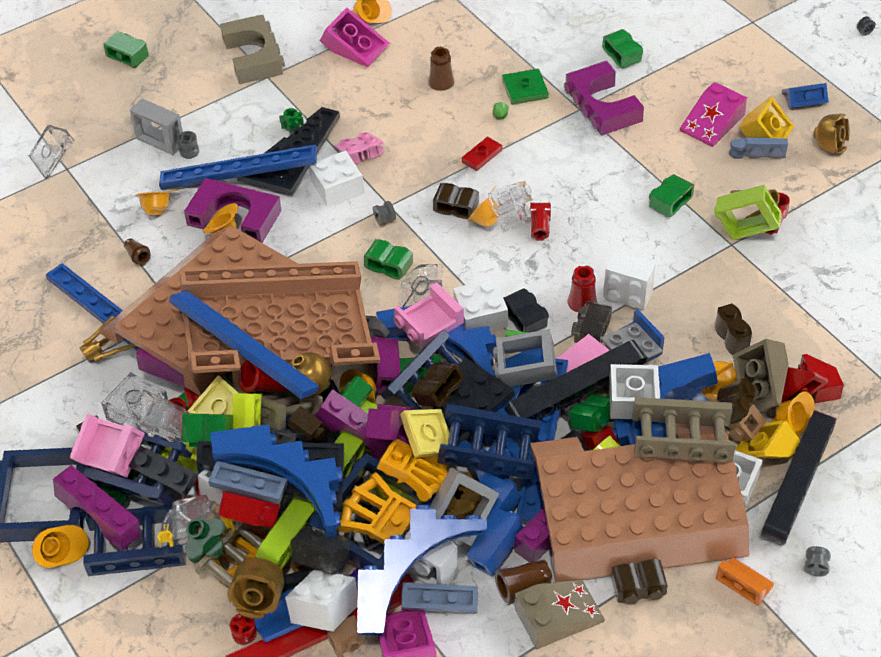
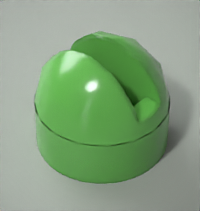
M503 102L495 103L493 106L494 117L504 119L508 114L509 106Z

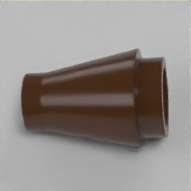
M132 238L125 241L124 248L135 264L143 265L150 260L151 253L147 246Z

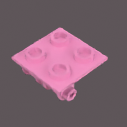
M369 132L360 133L357 135L358 137L353 139H342L338 144L334 145L339 151H346L354 164L360 163V160L362 162L365 161L364 155L369 160L370 158L381 156V153L384 152L381 145L384 144L383 141Z

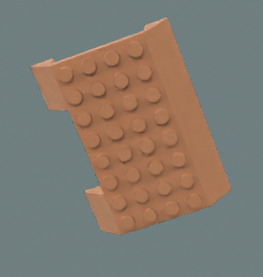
M233 226L226 227L212 234L100 330V334L116 344L123 338L127 339L183 374L185 387L201 396L218 375L224 378L230 371L191 373L189 371L182 311L169 302L171 295L181 292L180 268L298 263Z
M358 261L180 268L181 292L187 290L288 364L294 357L306 352L320 354L331 365L380 363L377 343L371 342L361 298V273ZM182 312L189 371L191 373L240 371L241 365L247 359L240 355L238 350L229 347Z
M677 423L676 438L691 439L690 424ZM700 425L701 440L716 441L715 427L712 425ZM725 430V439L729 442L728 434ZM578 437L530 443L532 459L536 462L535 467H537L553 554L551 563L555 582L611 576V568L616 565L625 563L636 564L650 559H660L664 569L749 556V523L734 460L732 462L639 457L634 456L635 444L584 451Z

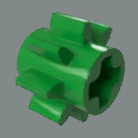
M288 108L284 110L283 115H279L281 128L286 129L288 132H292L296 127L300 128V125H304L302 112H298L294 108Z

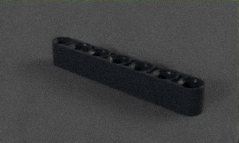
M635 340L627 341L512 400L505 406L504 411L507 415L540 420L609 384L611 364L644 365L648 357Z
M815 410L813 411L765 521L761 537L782 545L786 544L832 435L837 418Z

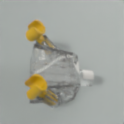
M193 485L188 495H182V500L174 501L172 504L173 508L167 511L161 525V532L157 535L158 546L161 548L162 543L169 542L170 547H173V541L175 545H186L189 540L186 527L189 521L194 518L200 517L206 520L218 518L224 522L227 529L231 528L233 532L235 527L232 519L218 516L220 505L214 500H209L207 495L197 496L196 488Z

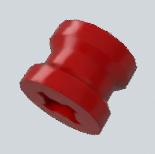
M237 614L231 619L229 627L233 640L240 645L252 643L257 636L254 619L241 614Z

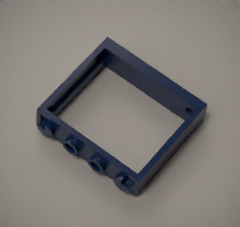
M73 447L4 451L3 459L0 460V543L34 541L42 531L64 525H76L84 530L86 512L79 507L70 509L69 520L4 523L13 468L76 465V469L83 474L86 467L89 466L70 458Z
M367 453L361 460H356L350 474L347 477H343L342 502L367 471L372 474L378 473L385 482L419 501L420 505L430 506L436 496L434 494L431 499L425 502L421 501L417 496V492L405 482L397 483V478L377 469L380 461ZM315 512L309 520L311 537L363 569L364 566H379V570H384V553L378 559L336 533V537L326 538L318 513Z

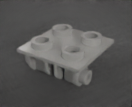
M636 322L601 337L605 347L609 350L627 341L635 340L648 359L663 352Z

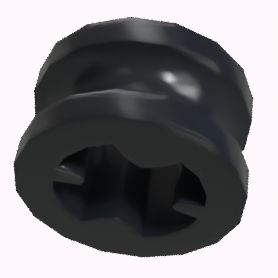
M865 16L859 20L856 28L863 35H868L875 29L876 22L871 20L869 16Z

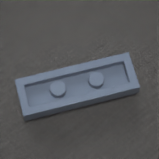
M219 461L216 462L208 480L210 487L280 504L288 485L286 478Z
M402 583L401 610L477 613L478 586Z

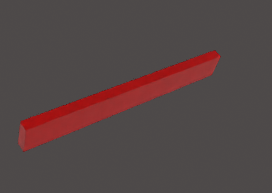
M410 573L405 574L392 595L388 611L401 606L402 583H415ZM358 606L348 615V617L354 615L357 621ZM301 626L268 642H264L263 639L226 655V657H289L328 639L327 630Z

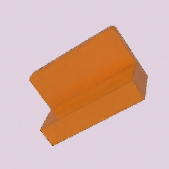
M731 558L728 562L723 560L718 566L716 580L757 606L760 605L774 586L772 581L735 558Z

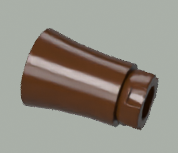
M441 46L435 47L431 51L428 84L434 90L445 91L453 87L455 80L452 73L450 51Z
M545 560L532 561L511 568L495 570L496 586L505 603L515 600V593L537 584L551 583L552 580L551 569Z

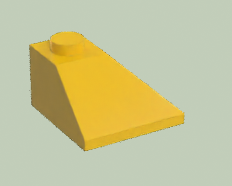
M771 96L747 114L739 128L747 138H787L794 124Z
M783 420L764 423L753 440L741 441L735 450L761 460L789 458L795 453V449L801 440L787 421Z

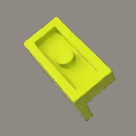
M233 394V429L261 425V394Z

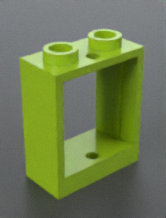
M765 185L717 197L716 207H714L716 218L720 219L725 232L729 233L733 240L780 228L782 213ZM756 204L762 214L737 220L731 210Z

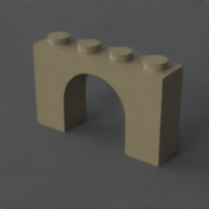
M263 14L220 24L226 50L244 45L262 47L256 53L232 58L235 75L239 84L283 75L284 58L283 55H280L278 43L275 44L274 32H271L270 22L265 20Z

